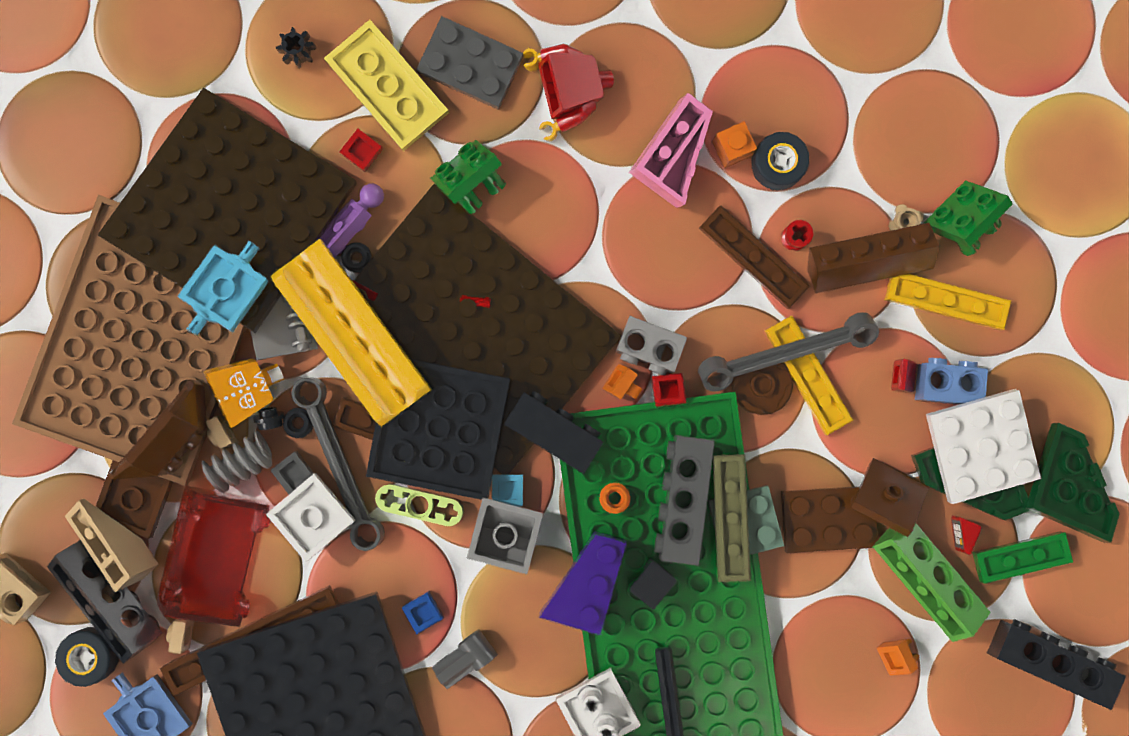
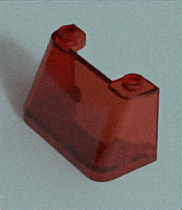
M187 485L185 487L157 597V605L164 617L240 627L242 618H246L249 612L250 602L245 599L243 587L256 533H261L263 528H268L271 521L266 515L270 511L267 503Z

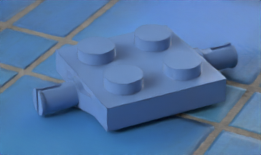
M124 673L111 680L122 696L103 715L118 736H178L193 724L158 674L144 684L135 687L130 684Z

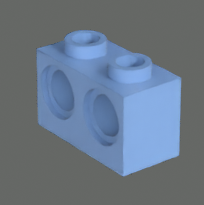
M928 358V363L918 364L915 400L963 404L986 397L988 369L977 368L978 362L959 361L958 366L947 365V359ZM934 372L938 373L941 377V385L938 388H935L931 383V376ZM965 375L970 378L972 383L968 391L964 390L961 384L962 378Z

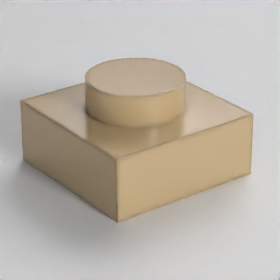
M215 416L206 421L209 428L207 435L214 446H219L220 449H229L233 446L232 444L239 443L233 430L226 423L224 416Z
M182 616L174 620L173 624H170L166 635V641L170 643L168 652L181 654L190 649L195 618Z

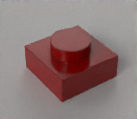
M357 128L339 152L362 171L366 172L383 148Z

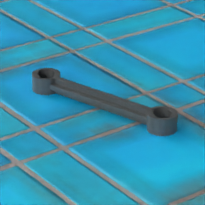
M864 312L856 313L846 320L844 327L728 362L719 356L707 358L700 364L698 374L707 390L720 391L728 387L735 376L851 342L853 346L858 348L867 347L876 341L880 331L870 314ZM864 327V331L855 334L859 329ZM714 372L720 373L715 377H709Z
M302 378L292 388L293 401L299 407L307 410L346 508L356 520L353 522V527L350 531L352 544L362 551L371 550L382 542L384 527L377 519L371 518L323 403L327 396L325 384L318 378ZM305 382L308 384L313 383L317 386L319 395L316 401L311 402L304 396L301 397L300 390ZM362 523L370 524L375 528L377 532L375 542L365 541L362 536L358 537V528Z

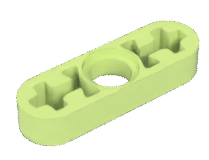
M396 484L382 486L377 491L375 497L376 504L382 511L444 526L457 524L464 514L463 505L455 498ZM390 489L394 490V496L399 498H405L404 492L410 493L405 503L406 511L400 509L403 503L393 502L391 506H387V500L382 499V495L389 493ZM416 496H422L427 499L428 509L425 513L418 514L413 511L411 503ZM434 499L439 500L437 507L446 508L449 503L453 504V510L458 511V515L452 516L450 520L445 519V513L437 511L435 512L436 518L430 517L434 509Z

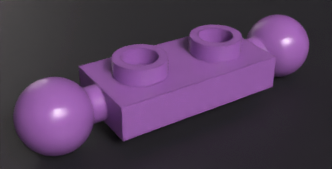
M370 183L363 186L360 191V200L355 202L351 198L320 239L323 240L334 257L341 254L345 250L347 243L357 232H360L365 227L366 222L372 216L367 210L378 207L383 202L384 192L377 184Z

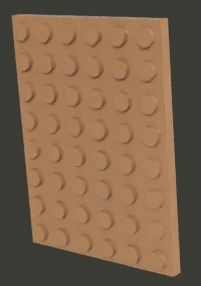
M98 195L12 424L120 462L189 380H198L204 384L206 420L208 421L213 418L218 403L203 371L234 362L246 327L239 324L232 333L220 324L208 321L198 336L188 331L186 328L197 313L192 306L177 297L183 288L98 236L100 230L120 204V202ZM208 426L201 434L204 437L201 443L192 451L188 449L181 457L183 460L182 465L173 474L170 475L168 473L159 477L184 486L189 484L204 444L207 430H209Z

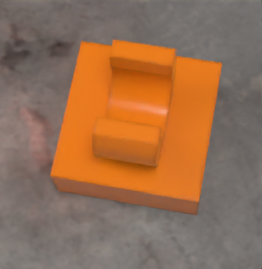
M619 363L602 387L603 390L620 400L625 394L637 399L643 390L633 383L638 374Z
M911 639L883 642L877 647L878 653L890 676L912 674L919 669L916 663L919 659V654H912L908 647L912 643Z

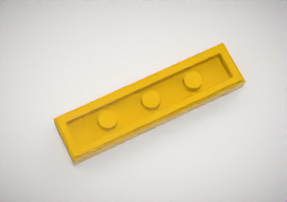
M911 274L890 278L884 299L885 301L997 330H1005L1012 301Z
M792 315L764 331L774 348L805 339ZM814 353L783 362L790 371L792 380L825 435H829L853 421Z

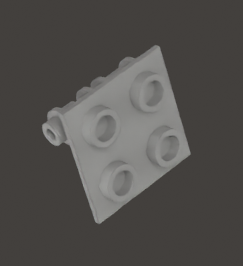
M283 295L278 299L257 332L250 331L256 360L318 349L315 338Z

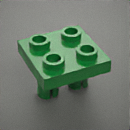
M477 140L462 146L458 151V155L450 162L441 164L430 178L454 204L459 202L470 214L476 212L470 201L478 209L483 204L482 200L473 191L477 185L482 182L490 195H495L499 192L493 182L501 190L506 185L505 181L495 171L502 163L495 154Z
M965 180L934 211L924 224L930 223L934 233L957 242L962 254L970 256L976 253L975 249L979 250L981 244L978 239L984 233L988 235L993 234L997 231L995 226L997 228L1001 227L1002 223L999 218L1013 203L1008 195Z

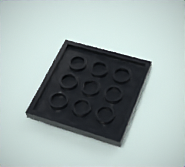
M410 359L432 390L382 427L376 422L366 477L480 500L483 497L488 498L511 378Z

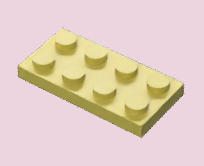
M371 20L367 21L324 58L403 152L449 114L448 109Z

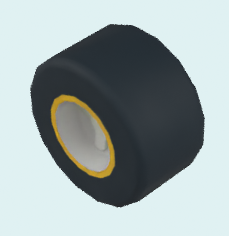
M776 132L768 135L759 143L757 150L752 156V171L755 179L762 186L771 190H785L793 187L805 175L809 166V152L805 143L798 136L789 132Z
M87 627L69 634L60 642L55 655V665L59 675L66 682L81 687L96 684L107 678L115 670L119 662V658L94 627Z

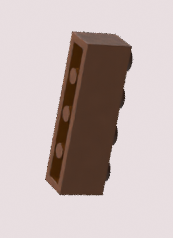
M930 223L811 247L809 248L807 271L815 293L934 269L940 245Z

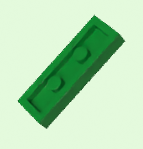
M1062 531L972 552L979 582L983 584L1073 563L1066 532Z

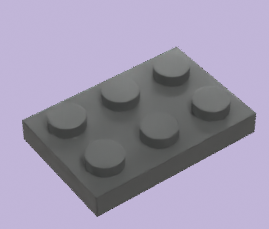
M441 16L416 71L420 75L499 110L523 59V53Z

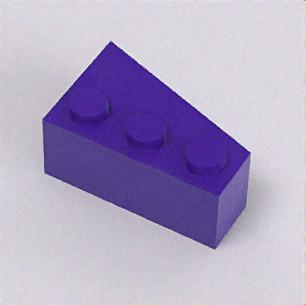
M595 531L547 603L541 609L539 618L600 635L626 541Z

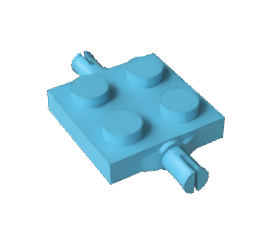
M248 241L242 252L237 256L228 254L215 245L177 296L192 306L197 313L186 328L188 331L198 336L206 323L210 321L220 324L232 333L269 282L267 278L254 271L249 264L257 251L260 250L259 247Z

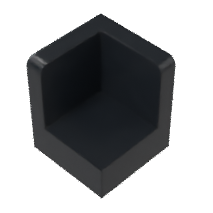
M650 557L643 566L644 571L630 587V591L654 610L677 580Z

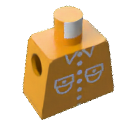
M247 359L203 371L230 428L238 425L271 403L274 399L269 386L284 380L277 363L260 370L257 361L254 359Z

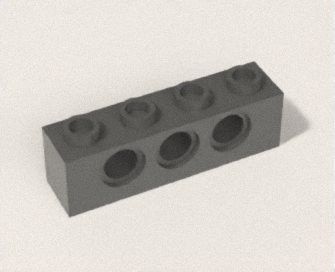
M674 435V441H668L666 459L671 460L670 472H664L662 490L667 491L666 503H660L658 521L663 522L662 534H656L654 549L655 552L659 553L661 561L699 566L715 440ZM686 459L692 460L695 464V471L689 477H683L679 471L681 462ZM686 490L691 495V502L684 508L678 507L675 497L680 491ZM677 522H684L687 525V533L682 538H675L671 534L672 526Z

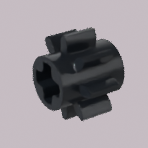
M291 27L290 33L286 35L280 34L282 42L281 45L276 46V50L280 54H285L282 60L286 65L293 61L298 68H301V63L313 61L310 53L316 49V46L313 42H307L310 35L306 30L300 35L294 27ZM294 45L297 47L301 46V48L298 51L296 49H292Z

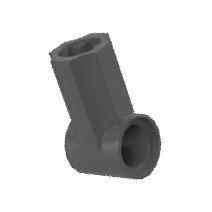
M478 629L460 642L457 649L437 662L432 669L439 682L449 689L473 670L478 671L486 666L498 654L480 629Z

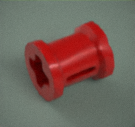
M804 220L791 222L782 231L781 242L787 250H801L812 241L814 235L813 228ZM799 230L802 236L795 241L791 236Z

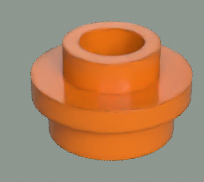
M609 483L600 492V504L609 513H621L630 504V493L620 483ZM613 492H617L621 496L620 501L616 504L609 501V495Z

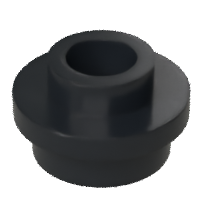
M359 242L347 245L341 254L343 266L353 273H360L372 259L369 248ZM355 253H361V262L353 263L352 256Z
M266 407L258 411L259 414L253 417V421L257 423L259 430H270L281 427L283 425L282 419L285 416L283 411H277V407Z
M293 408L283 418V428L293 438L306 437L313 430V425L306 409ZM298 417L304 420V425L300 429L294 425V421Z

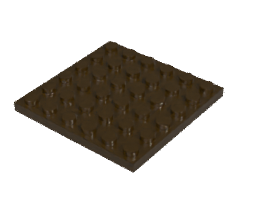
M203 87L100 230L98 236L181 288L185 287L214 245L228 254L239 256L248 241L255 244L260 250L257 251L249 264L254 271L267 278L269 282L239 324L256 333L282 295L272 281L271 275L321 238L357 185V182L347 174Z

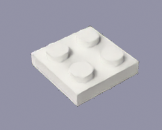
M316 473L266 514L305 562L309 561L356 521Z

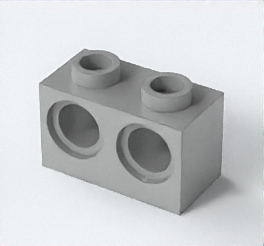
M629 316L616 352L621 354L620 359L625 362L637 365L638 361L650 365L649 371L659 375H666L667 372H675L687 337ZM638 334L643 338L644 346L641 350L635 351L628 346L627 339L630 335ZM659 345H667L671 348L672 357L669 361H661L657 357L656 349Z

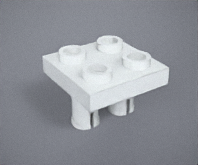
M611 668L556 697V701L575 736H623L641 726Z

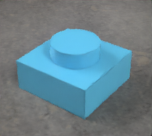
M493 474L492 500L515 506H523V475Z

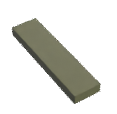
M714 455L712 458L718 581H751L745 455Z

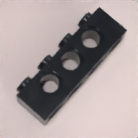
M81 540L56 554L48 564L47 568L123 664L152 644L163 633L159 629V623L156 618L148 615L141 606L140 599L135 592L129 591L127 587L117 592L113 590ZM82 570H89L93 573L94 578L86 577ZM101 594L111 596L113 603L106 602ZM121 618H127L131 622L132 627L125 626L121 622Z
M1013 619L1012 624L1000 620L987 654L1109 710L1113 709L1126 678L1125 675L1115 671L1116 664L1100 657L1097 658L1096 662L1087 659L1089 652L1071 644L1067 650L1058 645L1060 639L1045 632H1041L1040 637L1030 633L1031 626L1016 619ZM1029 642H1032L1033 650L1029 655L1025 656L1024 648ZM1060 655L1061 662L1059 666L1053 668L1054 658ZM1088 668L1089 675L1082 681L1081 674L1084 669Z

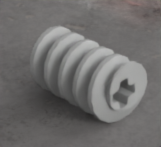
M258 430L254 432L255 442H252L247 436L243 438L244 448H241L237 443L232 444L234 454L223 449L221 450L223 460H220L214 454L211 456L212 466H209L204 460L202 461V468L206 478L218 491L225 493L229 490L230 485L233 487L239 485L240 479L246 481L250 479L251 473L257 475L261 472L262 467L268 469L272 466V453Z

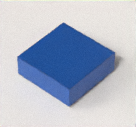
M430 591L401 607L416 634L444 618Z

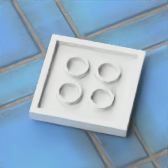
M1012 389L926 414L949 503H959L1041 479L1020 390Z

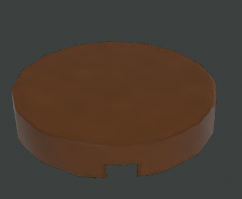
M782 362L733 377L731 382L732 392H736L738 405L747 412L757 415L772 414L782 409L789 401L793 390V381L787 366Z

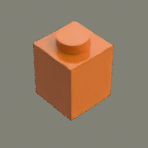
M745 121L716 133L712 141L724 169L752 157L757 150Z

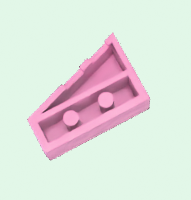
M687 93L679 99L628 173L676 208L685 205L689 185L695 173L697 158L700 149H702L713 111Z

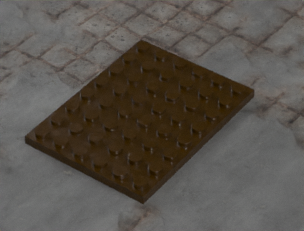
M435 184L432 185L354 280L378 293L375 301L368 298L367 293L363 289L358 288L409 359L511 378L494 468L503 475H509L534 444L504 424L522 394L526 393L530 396L532 391L549 400L546 406L556 412L559 407L563 408L621 337L618 332L485 224L468 213L459 203L454 204ZM462 295L479 298L489 297L491 299L490 308L477 307L471 299H464L460 302V297Z

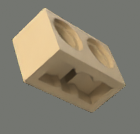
M3 553L0 554V619L6 623L16 625L27 621L51 592L8 554ZM17 594L23 600L22 608L16 604L15 598Z

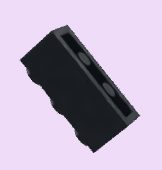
M532 391L530 396L523 393L504 424L584 474L604 443L598 439L601 433L587 424L580 428L572 423L575 417L560 407L556 412L548 408L546 404L549 400Z

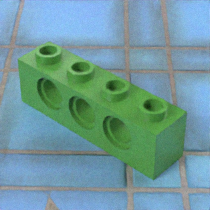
M915 523L909 537L888 528L872 546L952 642L973 637L991 613L918 524Z

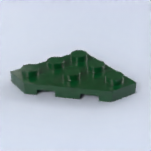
M1059 422L1051 423L1038 465L1041 479L1033 482L1025 509L1103 543H1111L1120 514L1116 504L1110 502L1104 488L1107 486L1098 464L1093 463L1086 448L1090 446L1086 436Z
M934 447L911 455L921 483L946 495ZM1023 484L962 501L1000 520H1008L1030 511L1025 509L1029 497Z

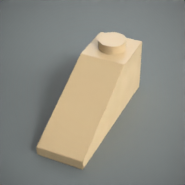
M86 499L79 500L65 515L115 592L144 579L159 565L153 553L140 537Z

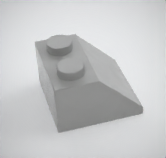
M483 497L467 559L528 574L543 513Z

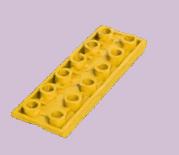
M322 239L317 240L296 258L271 275L274 284L367 411L381 427L432 390Z

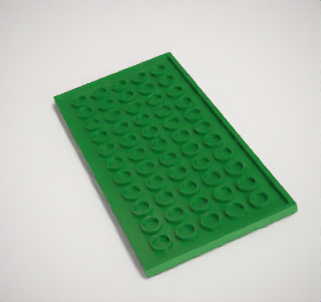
M736 392L686 398V404L656 407L655 402L570 413L575 417L572 423L580 428H583L585 424L589 425L601 433L598 439L604 442L584 474L560 460L573 562L595 531L626 541L601 634L597 635L582 630L588 678L590 679L611 668L640 722V727L623 736H666L655 649L660 647H670L672 650L684 736H783L758 553L750 555L751 581H718L716 532L708 502L706 505L699 566L661 561L659 553L654 551L656 534H662L663 522L658 521L660 503H666L667 491L662 490L664 472H670L671 460L666 459L668 441H674V435L715 440L713 456L744 454ZM713 458L707 500L714 499ZM686 459L681 462L679 466L680 474L683 477H689L694 473L695 464L692 460ZM746 469V487H747V490H749L748 476H747V469ZM609 483H620L630 493V504L621 513H609L600 504V492ZM686 490L680 491L675 497L676 505L681 508L688 506L691 502L690 493ZM617 492L609 495V501L613 504L618 503L621 499L620 494ZM677 522L672 526L671 534L673 537L682 538L686 535V523ZM650 557L677 580L654 610L630 591V587L644 571L643 566Z

